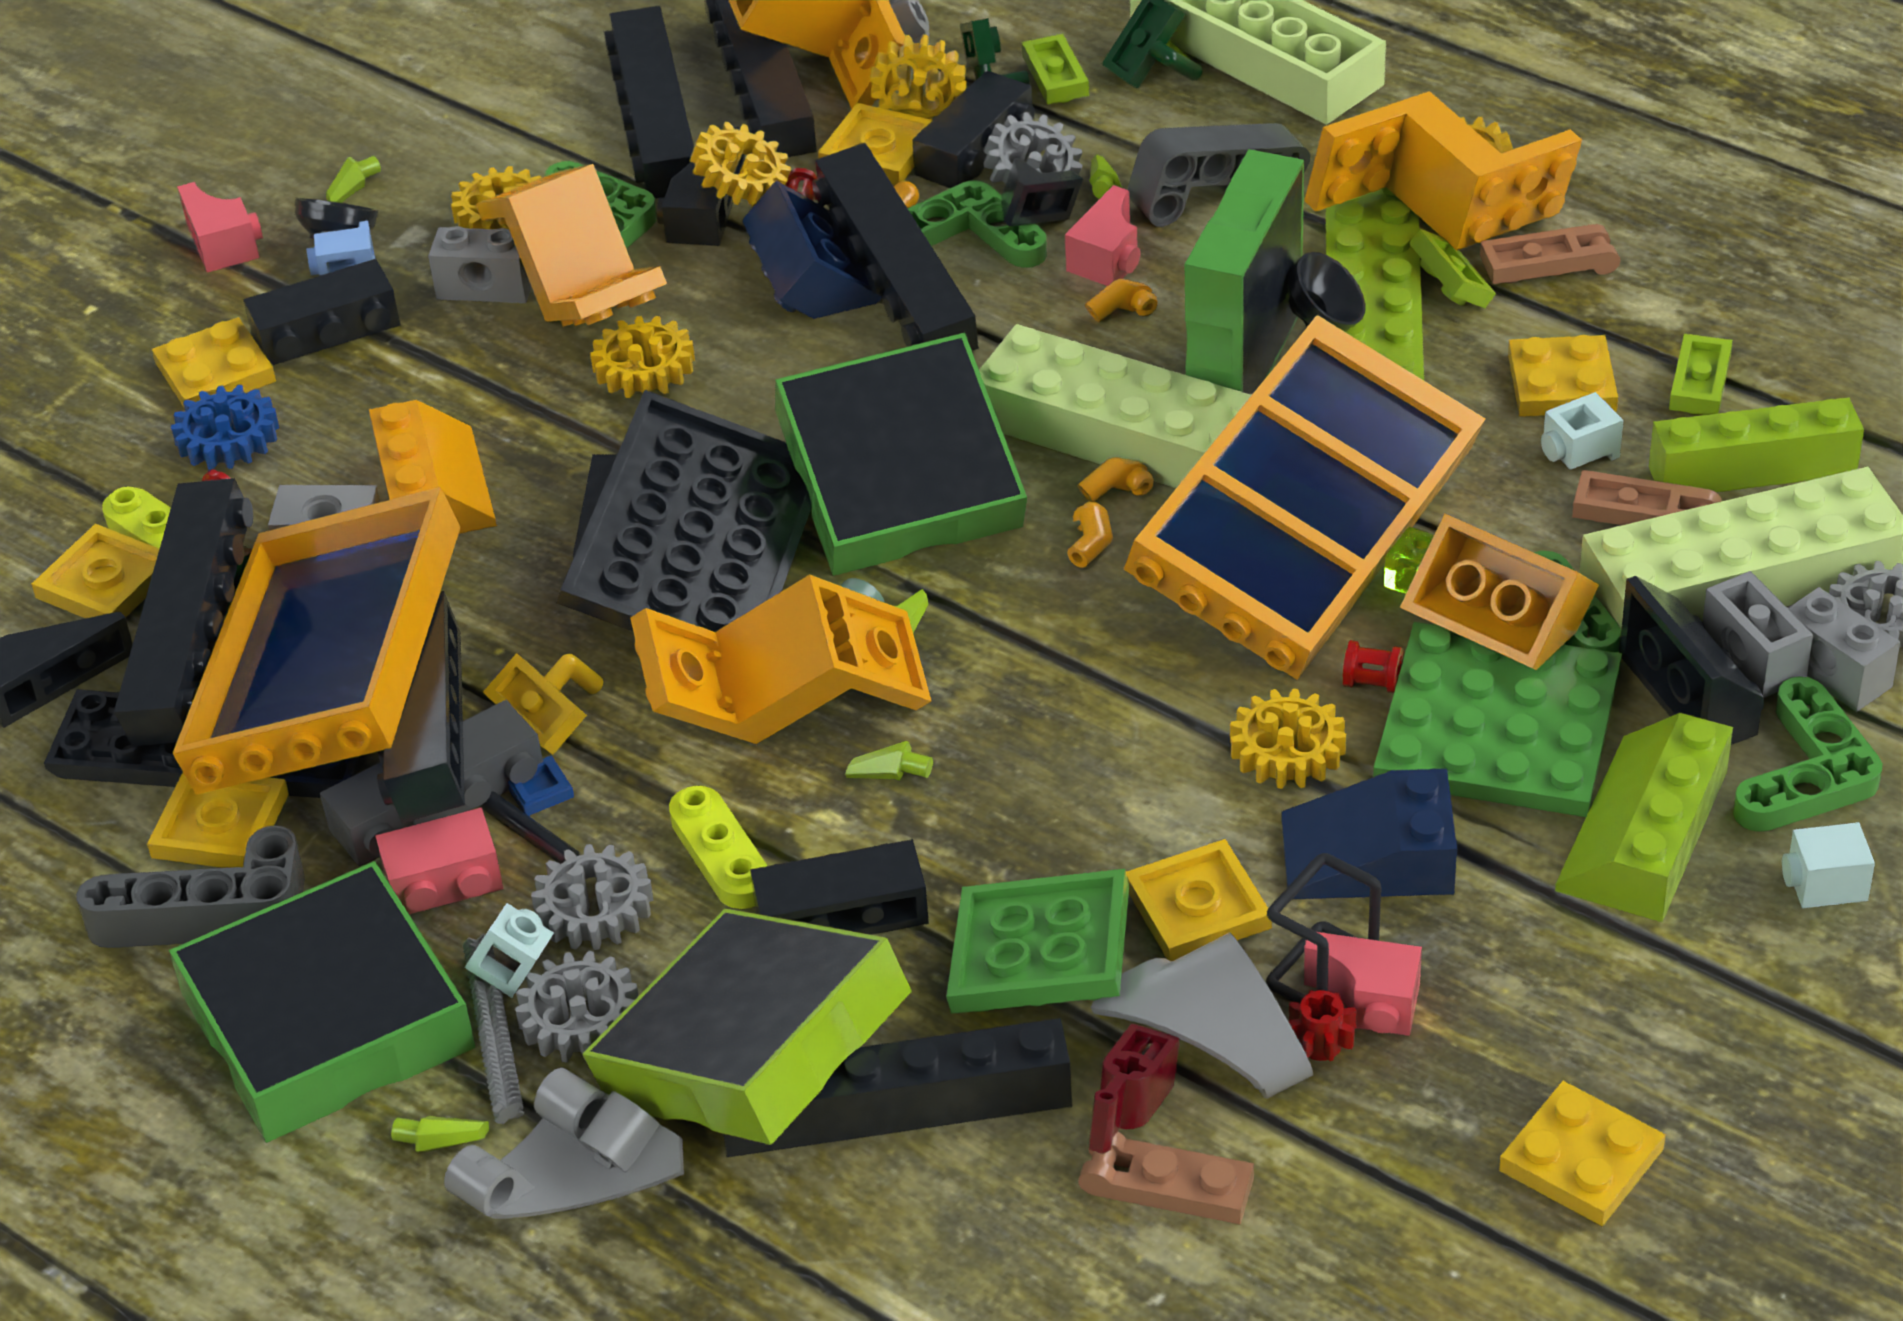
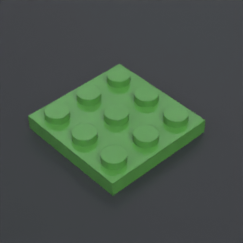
M1117 869L962 887L946 996L951 1014L974 1011L985 1012L993 1009L1021 1006H1041L1050 1003L1078 1000H1098L1120 996L1129 882L1126 870Z

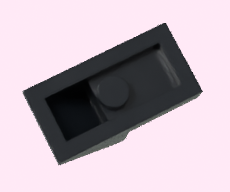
M1015 158L1001 197L1004 223L1009 226L1069 219L1084 179L1071 170L1040 173L1021 159Z

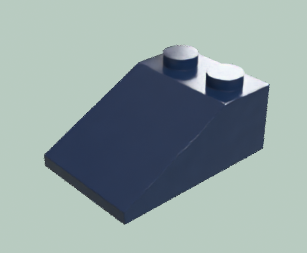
M1447 768L1391 770L1281 811L1287 887L1317 855L1328 853L1376 877L1381 883V897L1452 895L1455 892L1457 843ZM1324 864L1293 899L1370 897V887Z

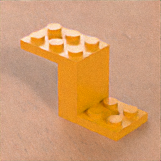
M729 0L741 30L829 57L851 109L856 103L872 106L879 99L871 97L872 83L870 82L871 68L875 67L878 52L887 54L890 41L895 42L899 47L904 46L905 35L888 0Z
M1428 91L1324 126L1304 202L1317 212L1387 187L1457 251L1560 213L1565 203V194L1572 172L1577 164L1576 159L1582 139L1570 129L1500 153L1434 94Z
M593 164L555 172L476 204L482 221L497 219L499 225L507 223L546 322L561 321L563 327L573 323L575 326L583 323L590 325L613 315L612 307L621 308L627 305L634 307L656 298L653 290L667 284L660 266L634 269Z
M810 574L716 632L647 608L630 617L635 636V650L640 658L646 683V696L651 704L652 711L754 744L765 740L851 688L913 710H918L932 702L907 611Z

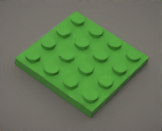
M1414 622L1374 764L1373 777L1391 770L1447 768L1450 795L1586 817L1591 807L1621 669L1622 653L1562 645L1537 670H1534L1443 627Z

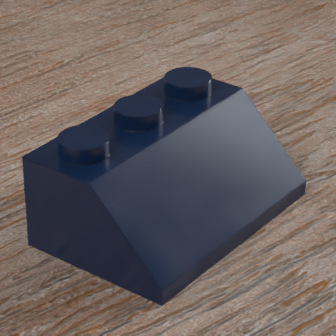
M776 180L742 219L750 236L749 244L757 252L763 264L761 270L770 280L775 290L774 298L787 311L794 313L798 310L816 319L874 305L882 298L880 291L874 293L871 290L863 263L856 264L848 249L845 234L838 235L831 222L829 209L824 206L821 207L815 201Z

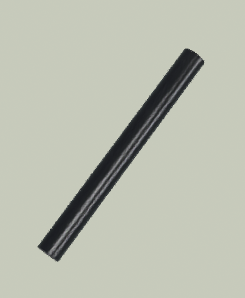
M491 791L487 801L479 806L557 863L562 864L565 862L564 851L568 849L576 856H579L578 850L496 792Z

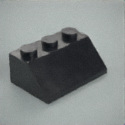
M1638 576L1627 578L1619 653H1622V659L1670 717L1683 713L1733 727L1731 745L1757 736L1761 711L1764 708L1763 695L1757 684L1749 681L1734 664L1730 653L1725 648L1719 647L1706 632L1701 619L1696 615H1692L1677 597Z

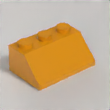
M419 400L391 403L383 407L369 409L389 500L441 487L461 527L459 534L497 526L471 426Z
M1444 513L1400 608L1537 670L1577 632L1599 584L1575 570Z

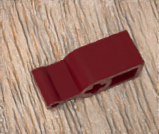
M1130 1024L1103 1061L1100 1090L1096 1091L1094 1095L1088 1144L1089 1150L1104 1154L1111 1150L1113 1137L1119 1129H1136L1148 1123L1174 1087L1180 1038L1137 1024ZM1152 1044L1146 1051V1053L1142 1055V1052L1145 1050L1147 1045Z

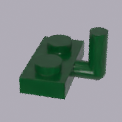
M1141 0L1102 62L1104 67L1137 89L1156 60L1191 81L1198 80L1202 75V67L1167 46L1168 41L1186 14L1166 0Z
M989 18L959 24L967 67H973L975 81L987 70L991 71L990 63L996 62L995 53L1001 52L997 27H990ZM1027 70L1002 74V76L1030 85Z

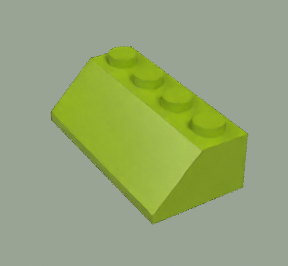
M1678 713L1623 736L1557 879L1555 891L1663 923L1727 774L1733 727Z

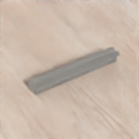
M482 934L477 940L467 938L464 941L462 947L464 948L463 953H465L464 958H466L465 963H468L486 934ZM492 946L487 955L494 959L495 954H493L494 949ZM467 970L468 978L470 979L469 983L471 984L470 989H472L475 1020H477L476 1025H478L477 1030L480 1036L479 1041H481L480 1046L483 1052L482 1057H484V1068H486L485 1073H487V1084H489V1095H491V1106H493L492 1111L495 1117L494 1121L498 1124H504L509 1118L518 1119L522 1117L525 1112L522 1111L524 1107L521 1091L519 1090L518 1075L514 1063L515 1059L511 1047L512 1043L510 1042L502 991Z

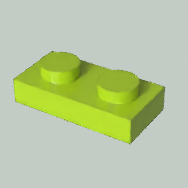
M1064 34L1022 42V57L1047 105L1066 103L1076 98L1089 96V81Z
M1419 229L1409 244L1422 258L1420 266L1442 282L1441 291L1453 302L1459 305L1469 302L1486 308L1496 295L1459 250L1456 251L1444 238Z
M1684 334L1670 395L1669 410L1696 415L1719 413L1733 340Z

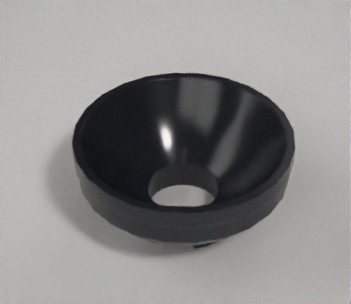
M295 198V216L310 233V238L314 239V234L359 228V222L368 221L371 230L375 226L376 218L378 217V210L317 199Z
M1309 252L1299 258L1288 273L1289 306L1293 314L1298 316L1306 327L1318 315L1346 332L1363 319L1366 307L1364 295L1355 278L1337 260L1320 252Z

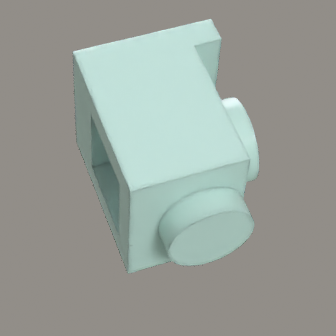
M1596 392L1545 411L1544 434L1541 436L1543 452L1550 461L1561 460L1570 470L1604 456H1607L1611 461L1620 458L1623 419Z
M506 903L464 968L512 998L554 933L543 926L540 917L535 912L528 909L517 910ZM492 945L521 963L516 972H513L487 955Z

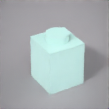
M1859 822L1793 830L1790 853L1783 854L1782 872L1787 887L1795 888L1802 908L1868 901L1875 862Z

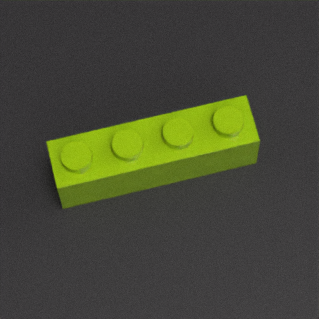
M1849 397L1653 421L1649 469L1654 481L1709 489L1715 492L1804 482L1858 469L1864 428Z

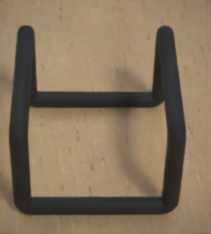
M1328 853L1317 855L1267 910V917L1271 922L1302 937L1266 978L1268 988L1297 1003H1301V1000L1306 995L1279 982V980L1305 952L1306 940L1317 945L1316 991H1328L1329 943L1323 935L1317 932L1356 937L1325 921L1317 922L1310 929L1280 914L1285 906L1324 864L1370 887L1368 939L1379 941L1381 883L1376 877Z

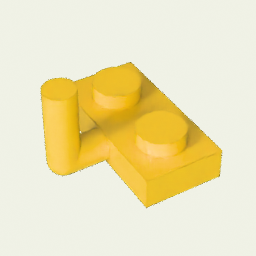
M516 653L483 693L495 704L507 700L538 734L540 746L554 755L587 716L560 691L562 687L571 679L589 694H595L602 689L604 682L600 675L573 654L563 655L549 672L543 676L529 662Z

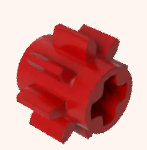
M1310 990L1309 994L1301 1000V1003L1290 1002L1288 1022L1308 1058L1317 1061H1334V1057L1340 1053L1342 1047L1353 1049L1357 1010L1350 1007L1344 1008L1343 1002L1340 999V993Z

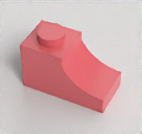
M195 182L177 186L186 224L207 273L260 258L256 240L263 238L260 223L255 212L247 213L241 197L235 199L216 198L201 191Z
M1113 185L1065 234L1067 272L1108 286L1117 279H1123L1127 274L1132 273L1136 269L1140 259V249L1137 247V226L1130 224L1129 190Z
M1317 932L1323 935L1329 943L1328 991L1340 993V999L1348 1008H1356V1028L1372 1030L1377 1033H1394L1410 1036L1420 986L1422 947ZM1306 940L1304 985L1316 988L1317 945Z

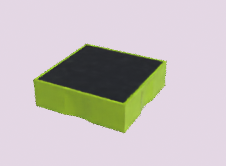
M725 908L582 1055L603 1092L610 1095L614 1091L632 1101L653 1117L693 1121L715 1132L772 1145L823 1089L836 1068L871 1037L912 990L888 939L885 937Z

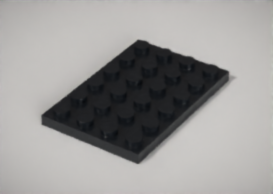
M644 390L562 584L556 603L633 631L630 617L647 608L716 632L780 593L812 508L808 489L799 472L794 467L786 442Z

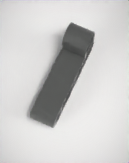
M1278 123L1157 129L1149 133L1140 145L1128 185L1129 199L1152 224L1163 227L1172 224L1181 216L1191 187L1229 185L1248 149L1303 159L1304 172L1310 163V153L1286 127Z
M273 825L256 831L249 838L243 867L105 874L85 881L79 887L76 898L88 938L99 947L117 948L184 944L302 893L305 875L295 835L288 828Z

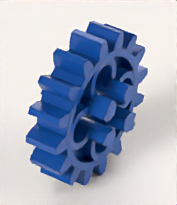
M223 385L218 386L216 394L213 395L201 391L199 392V401L185 400L183 402L185 412H175L173 415L175 424L171 425V430L179 455L181 457L189 456L190 463L193 466L206 461L208 470L214 469L218 463L225 462L228 469H233L235 461L239 459L249 464L252 462V453L266 454L268 452L266 442L277 441L276 430L279 429V423L271 398H261L260 390L258 389L245 394L243 385H237L232 392H226Z

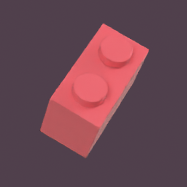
M482 807L375 835L385 877L408 914L426 911L431 908L503 889L496 850Z

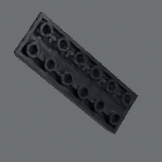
M76 690L44 761L46 770L62 779L166 787L176 786L183 772L172 754L176 743L132 746L114 713L119 692ZM289 705L235 718L230 734L334 708ZM361 756L269 778L285 779L289 793L288 796L321 798L320 792L356 775Z

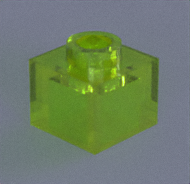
M1408 526L1385 556V587L1404 594L1407 593L1434 537L1433 534Z

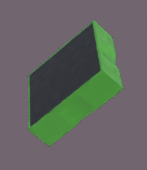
M1248 149L1230 181L1218 209L1205 226L1185 262V322L1187 330L1185 366L1187 376L1209 381L1247 394H1253L1271 372L1298 319V316L1294 315L1288 302L1290 298L1288 292V273L1295 262L1302 257L1303 159Z
M965 333L775 379V412L794 467L799 472L808 489L812 506V518L833 576L901 559L914 551L926 547L959 544L1023 527L1027 495Z
M375 861L169 950L185 1001L210 1045L223 1056L229 1065L235 1089L266 1143L342 1109L354 1099L371 1090L404 1081L476 1048L465 1001Z

